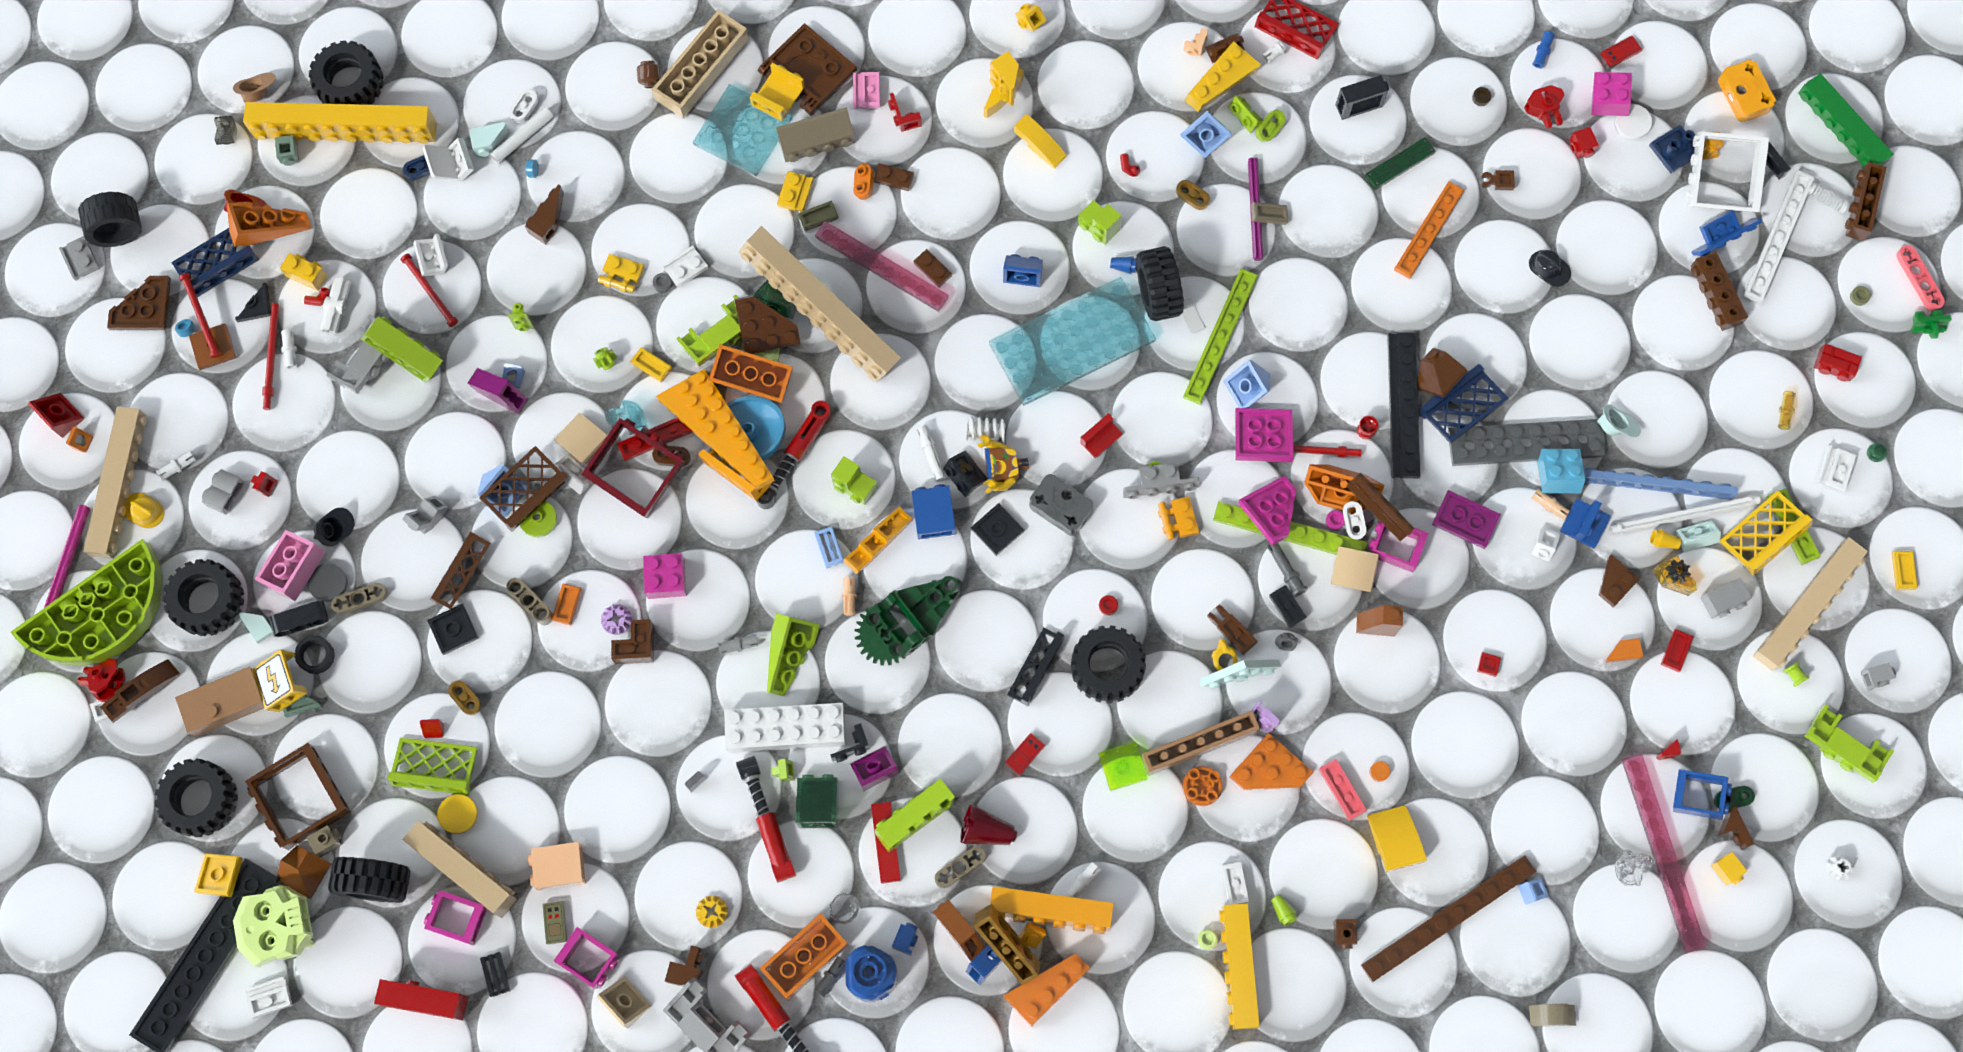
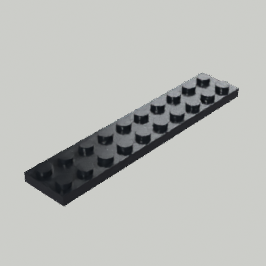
M244 859L238 873L232 897H219L129 1036L155 1052L169 1051L237 947L233 920L242 898L263 894L266 889L276 887L280 878L251 860Z

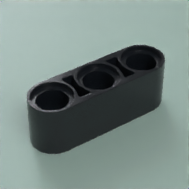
M324 601L312 602L269 617L274 637L290 635L329 621Z

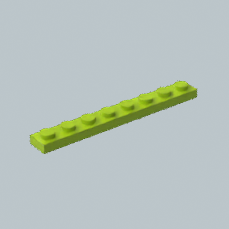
M1218 501L1213 518L1214 522L1263 535L1241 507ZM1292 521L1290 522L1289 535L1283 540L1337 555L1338 546L1365 551L1367 545L1365 541L1352 539Z

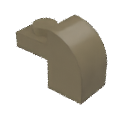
M1541 1004L1529 1006L1530 1024L1533 1027L1576 1026L1575 1005Z

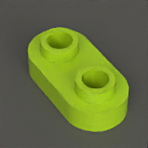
M1281 110L1270 111L1257 126L1255 134L1259 141L1267 142L1272 140L1285 124L1286 118Z

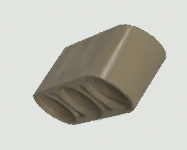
M512 578L507 582L506 589L509 594L540 625H548L552 622L553 613L522 580ZM521 585L519 591L513 592L514 586ZM534 598L531 605L525 604L527 599ZM542 611H547V615L544 618L540 619L538 617Z

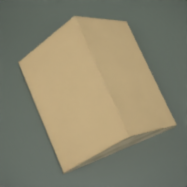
M625 976L597 995V998L625 1028H629L651 1007Z

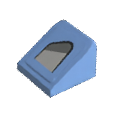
M505 363L502 378L510 381L516 388H520L525 370L522 366Z

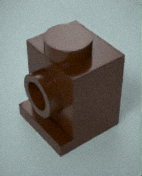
M1336 919L1333 921L1335 946H1340L1341 949H1353V945L1357 944L1356 919ZM1344 930L1350 932V937L1347 938L1343 935Z

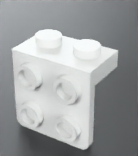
M457 138L449 147L425 145L422 148L433 178L463 181L474 170L464 138Z

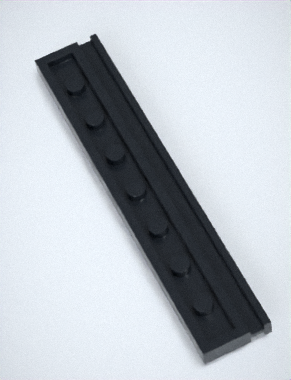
M1388 333L1391 477L1419 479L1420 446L1416 333Z

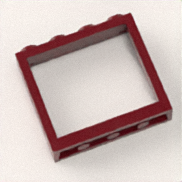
M619 418L581 475L643 517L648 518L686 461L681 459L683 455L678 451L673 450L671 452L666 449L667 444L660 439H657V441L651 439L650 436L652 434L642 428L641 431L634 427L636 423L626 418L624 421ZM624 428L676 462L646 508L594 474Z

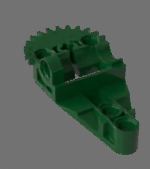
M946 576L941 580H932L929 583L915 585L898 591L894 590L881 602L875 604L870 609L866 608V615L860 614L863 622H856L861 627L854 629L855 632L860 633L859 636L854 637L855 640H861L856 645L857 648L864 647L860 652L861 655L868 653L866 659L870 660L873 657L874 664L880 659V665L884 666L886 660L888 665H892V659L896 663H899V658L906 659V656L912 654L934 635L962 590L961 580L956 577ZM953 580L955 587L949 590L948 583ZM938 592L940 594V600L936 603L934 601V595ZM897 604L917 631L908 635L902 627L893 630L899 625V622L889 610ZM875 614H878L879 621L875 624L873 617ZM886 630H890V632L888 633L889 637H886ZM898 644H901L903 647L900 654L896 651Z

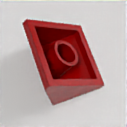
M62 393L29 401L28 403L38 416L62 438L84 419Z

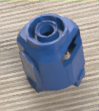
M863 945L856 948L849 954L845 962L846 987L853 996L861 1001L876 1002L883 1000L894 990L898 981V969L891 955L874 946ZM868 966L874 967L875 971L869 969ZM864 968L867 970L866 977L863 974Z

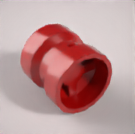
M1369 415L1364 416L1357 426L1359 437L1371 439L1378 429L1377 419Z

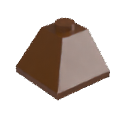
M1432 348L1421 360L1417 388L1418 390L1444 398L1468 370L1447 352Z

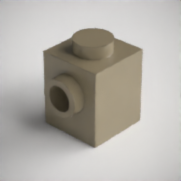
M328 825L306 837L314 854L319 857L328 854L342 845L339 840L341 839L339 831Z

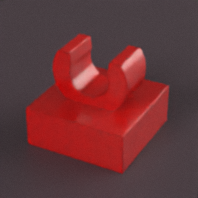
M261 471L259 476L253 475L250 482L254 483L253 489L269 497L278 480Z

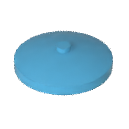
M744 396L727 403L761 459L764 461L771 457L781 446L786 433L785 419L778 406L769 399L760 396Z

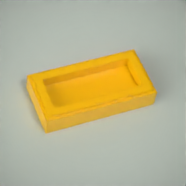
M642 347L630 361L632 365L661 383L672 370V366Z
M1893 551L1891 554L1896 590H1916L1918 585L1913 551Z

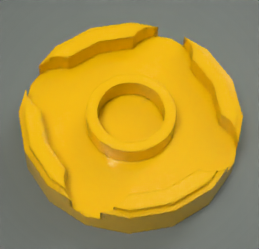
M455 794L442 801L438 808L437 818L445 831L451 834H462L474 827L478 818V810L471 798Z

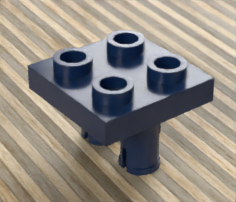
M1679 125L1652 141L1649 147L1671 174L1691 162V156L1695 152V147H1693L1695 133L1692 130L1685 131Z

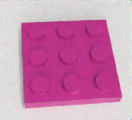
M1235 408V460L1293 462L1292 410Z

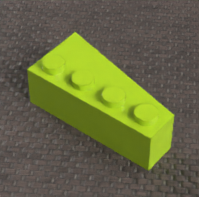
M940 778L934 784L928 786L920 795L913 797L906 806L892 813L893 816L888 820L883 819L876 825L875 835L887 851L890 852L952 807L955 796Z

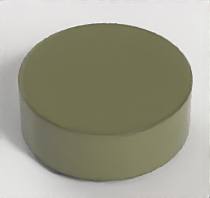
M1858 286L1850 293V300L1858 306L1865 305L1871 298L1870 291L1864 286Z

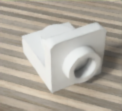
M1542 527L1531 554L1550 561L1556 550L1560 534Z

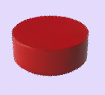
M1111 595L1102 597L1099 601L1100 612L1107 616L1116 613L1118 609L1117 599Z

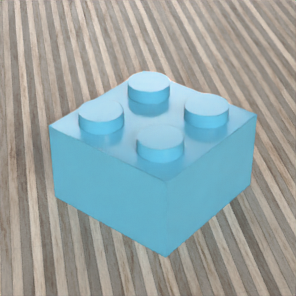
M1541 449L1537 464L1542 493H1581L1585 483V474L1580 449Z

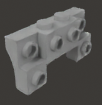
M370 314L367 317L370 321L365 326V328H359V331L363 335L368 329V327L371 325L373 320L376 319ZM363 342L347 365L337 360L335 362L337 367L333 373L328 372L326 375L330 380L342 387H346L359 394L368 380L371 382L373 378L378 376L380 368L389 358Z
M693 977L667 1004L663 1012L703 1052H736L752 1034L738 1020L727 1029L700 1002L708 990Z

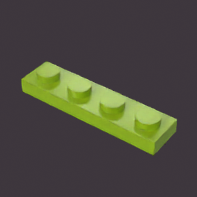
M1787 489L1779 490L1794 505ZM1774 493L1769 494L1766 498L1768 499V498L1771 497ZM1778 497L1771 503V508L1783 509L1784 503ZM1774 512L1778 521H1783V512ZM1786 513V522H1795L1799 518L1795 513ZM1808 530L1790 544L1801 565L1821 557Z

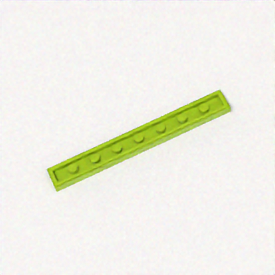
M1242 268L1240 269L1183 395L1184 399L1198 405L1201 404L1258 277L1257 274Z

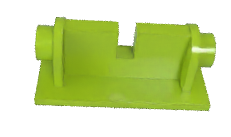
M1236 95L1228 106L1230 111L1250 134L1262 121V118L1255 111L1250 112L1252 107L1246 102L1244 97L1241 98V96L1238 97Z
M521 303L514 304L512 314H508V317L515 330L528 331L529 329H534L529 315L524 312V306Z

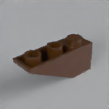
M559 184L549 192L548 198L540 203L536 213L528 218L525 225L528 234L545 245L557 232L564 196L562 187Z

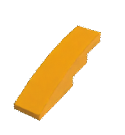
M899 506L874 527L872 533L863 539L858 547L844 558V563L858 574L911 523L913 518Z

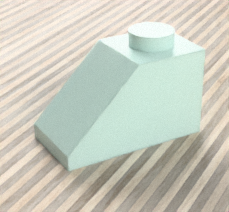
M505 122L469 129L472 149L476 157H486L502 144L509 134Z

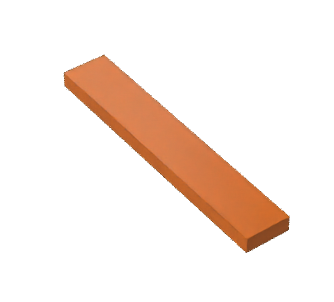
M1448 181L1398 261L1394 271L1408 279L1411 278L1462 196L1464 189Z

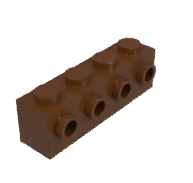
M1868 162L1863 169H1859L1856 176L1858 184L1854 187L1852 196H1855L1854 201L1851 202L1848 210L1851 213L1850 218L1845 223V228L1847 229L1845 236L1864 241L1872 232L1886 166Z
M1717 252L1695 259L1691 265V272L1697 278L1699 289L1707 299L1708 308L1714 313L1716 324L1720 326L1722 331L1743 324L1748 315Z

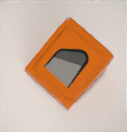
M73 427L66 444L74 450L86 453L93 436L77 427Z

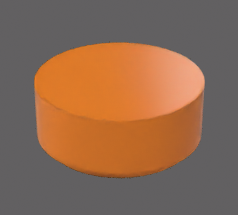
M1378 761L1370 767L1369 774L1374 781L1383 782L1389 777L1390 768L1385 762Z

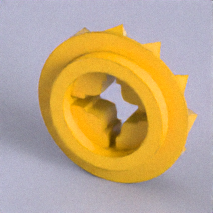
M712 895L706 896L698 902L696 917L700 924L707 928H715L724 923L728 915V907L722 898ZM716 905L715 912L719 916L710 915L707 918L708 911L705 907L713 908Z

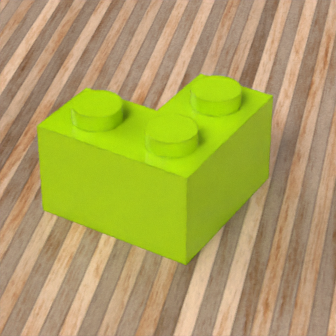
M1093 200L1078 215V224L1084 231H1089L1097 242H1102L1106 245L1120 231L1122 215L1109 204L1102 208Z
M845 456L842 457L831 473L833 486H835L834 489L841 494H848L850 499L857 504L862 503L866 505L878 487L877 481L862 473L860 466Z

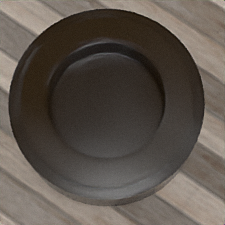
M1485 87L1477 88L1472 95V100L1477 106H1486L1491 99V92Z

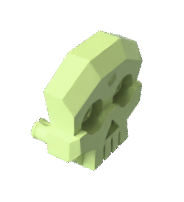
M280 885L266 889L263 894L242 898L233 920L237 948L254 966L261 967L276 959L286 960L300 956L305 947L310 948L314 945L315 940H311L314 937L306 896L297 893L289 886ZM267 908L270 909L269 914H266ZM274 937L275 942L271 944V939Z

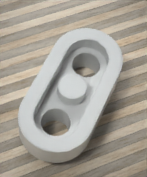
M526 89L519 94L509 110V115L515 123H523L528 119L538 104L536 92Z
M1349 501L1343 506L1346 530L1352 539H1361L1366 534L1363 510L1358 502ZM1350 507L1356 508L1354 514L1349 513ZM1354 526L1360 527L1358 532H1353L1352 529Z

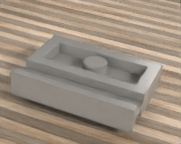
M84 236L68 243L65 247H59L69 272L75 281L81 276L84 277L100 269Z

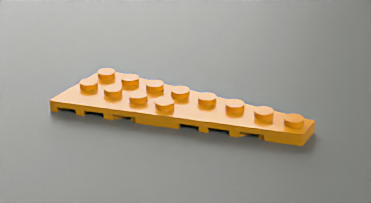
M705 369L656 396L660 403L677 416L683 424L687 425L704 443L714 449L721 458H724L731 467L741 473L757 490L775 481L712 381H709V375Z

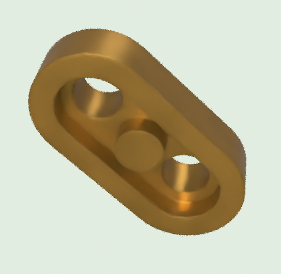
M1182 180L1177 184L1176 194L1180 199L1197 210H1203L1208 207L1210 197L1206 191L1189 180Z
M457 680L449 685L448 693L465 714L472 716L480 711V700L465 682ZM463 689V692L458 695L457 690ZM474 703V708L469 709V704Z

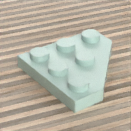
M1243 660L1199 680L1201 687L1209 686L1210 689L1220 687L1221 684L1233 681L1243 682L1248 680L1249 677L1261 674L1263 676L1275 673V669L1281 667L1280 660Z

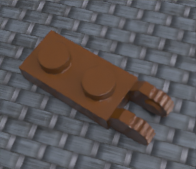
M1218 605L1216 610L1225 619L1221 622L1211 612L1207 617L1244 656L1258 641L1232 614H1229L1221 605Z

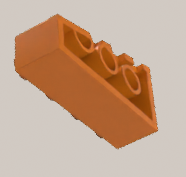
M1075 953L1039 974V976L1003 995V998L1032 1027L1090 970V967Z

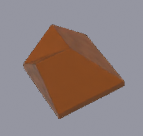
M297 845L280 860L277 877L280 878L279 882L283 885L289 886L296 892L312 899L332 863Z

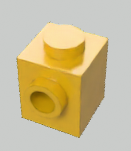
M1733 852L1724 855L1711 865L1725 885L1731 883L1734 885L1738 884L1744 879L1742 875L1748 872Z

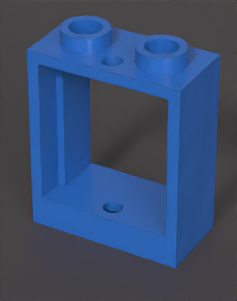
M1679 769L1673 812L1723 820V815H1728L1729 803H1726V795H1731L1732 784L1728 783L1729 777ZM1686 780L1722 785L1718 812L1683 806Z

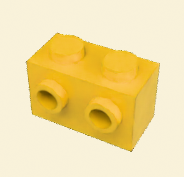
M288 253L280 267L285 276L319 291L327 278L326 273L322 269L323 266L315 261L312 263L306 261L307 259L300 254L295 256Z

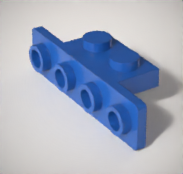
M1729 210L1699 227L1706 244L1691 251V253L1700 257L1706 256L1714 248L1724 247L1727 241L1740 238L1745 231L1755 230L1757 225L1762 223V219L1752 218L1740 225L1734 210Z

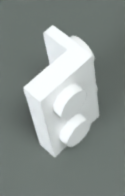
M435 234L433 239L415 240L413 245L422 277L443 275L447 267H449V259L444 254V241L440 239L439 234Z

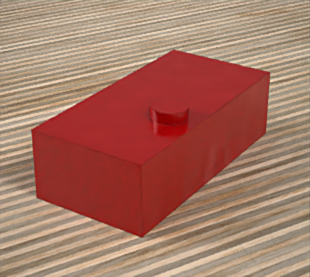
M380 979L374 1004L463 1021L469 996L421 987L419 982L407 980L405 984Z

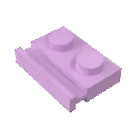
M1260 700L1253 707L1252 711L1258 717L1259 727L1264 732L1267 731L1271 734L1277 728L1280 721L1267 707L1264 709L1261 706L1262 701Z

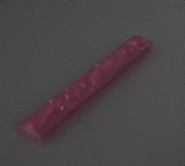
M824 221L815 234L816 239L937 312L941 310L949 298V295L826 221Z

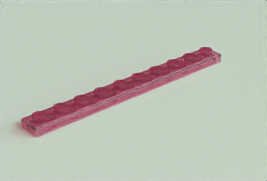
M1638 754L1623 758L1621 761L1684 952L1686 954L1705 949L1707 947L1643 755Z

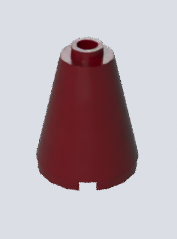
M969 805L963 820L965 822L964 828H961V843L1010 845L1011 842H1015L1017 831L1014 825L975 805Z

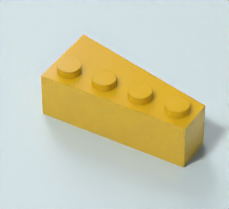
M1233 41L1188 93L1184 101L1199 112L1217 100V98L1229 92L1233 87L1245 81L1246 78L1255 74L1261 64Z

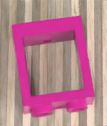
M1378 521L1374 531L1377 532L1376 539L1372 538L1368 547L1371 550L1370 553L1379 554L1378 560L1413 573L1429 533L1417 528L1412 530L1413 532L1408 537L1416 539V543L1408 562L1377 550L1386 528Z
M439 890L438 894L433 896L431 902L433 906L430 913H427L425 916L424 929L473 946L487 908L482 904ZM444 898L474 908L464 936L434 927Z
M576 927L554 959V962L592 988L597 989L598 987L601 988L608 978L606 975L609 970H613L617 966L620 955L579 927ZM583 938H586L611 955L594 981L567 964Z

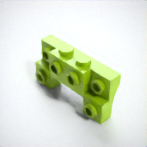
M737 295L733 296L734 299L739 298ZM734 300L727 305H721L722 310L727 315L698 336L692 328H689L687 335L682 338L679 336L676 338L679 345L699 367L712 357H716L719 344L731 347L738 345L742 341Z
M1827 704L1823 705L1812 720V724L1804 737L1818 745L1823 755L1830 760H1835L1843 770L1852 773L1857 772L1871 783L1876 782L1894 750L1883 748L1879 745L1880 741L1878 739L1874 740L1869 748L1839 727H1836L1842 715H1835L1828 710L1829 706Z

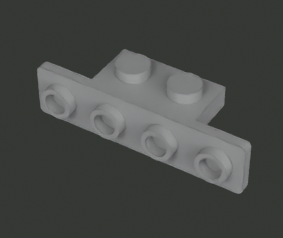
M1177 462L1139 467L1142 485L1124 487L1123 498L1136 499L1139 496L1147 495L1152 497L1158 495V493L1165 492L1173 494L1180 490L1193 491L1199 488L1200 480L1199 477L1180 480Z

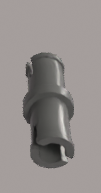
M837 956L828 971L825 970L823 973L824 977L814 990L825 997L833 983H837L839 980L838 976L844 969L846 961Z

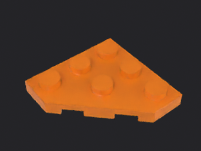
M1268 733L1229 778L1243 790L1300 788L1314 772Z

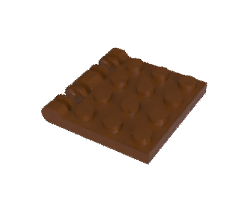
M805 23L758 68V72L765 76L766 79L772 73L770 67L772 63L782 65L787 71L802 76L805 88L796 102L805 93L807 97L800 103V108L805 109V112L810 116L814 115L819 107L857 71L856 65Z

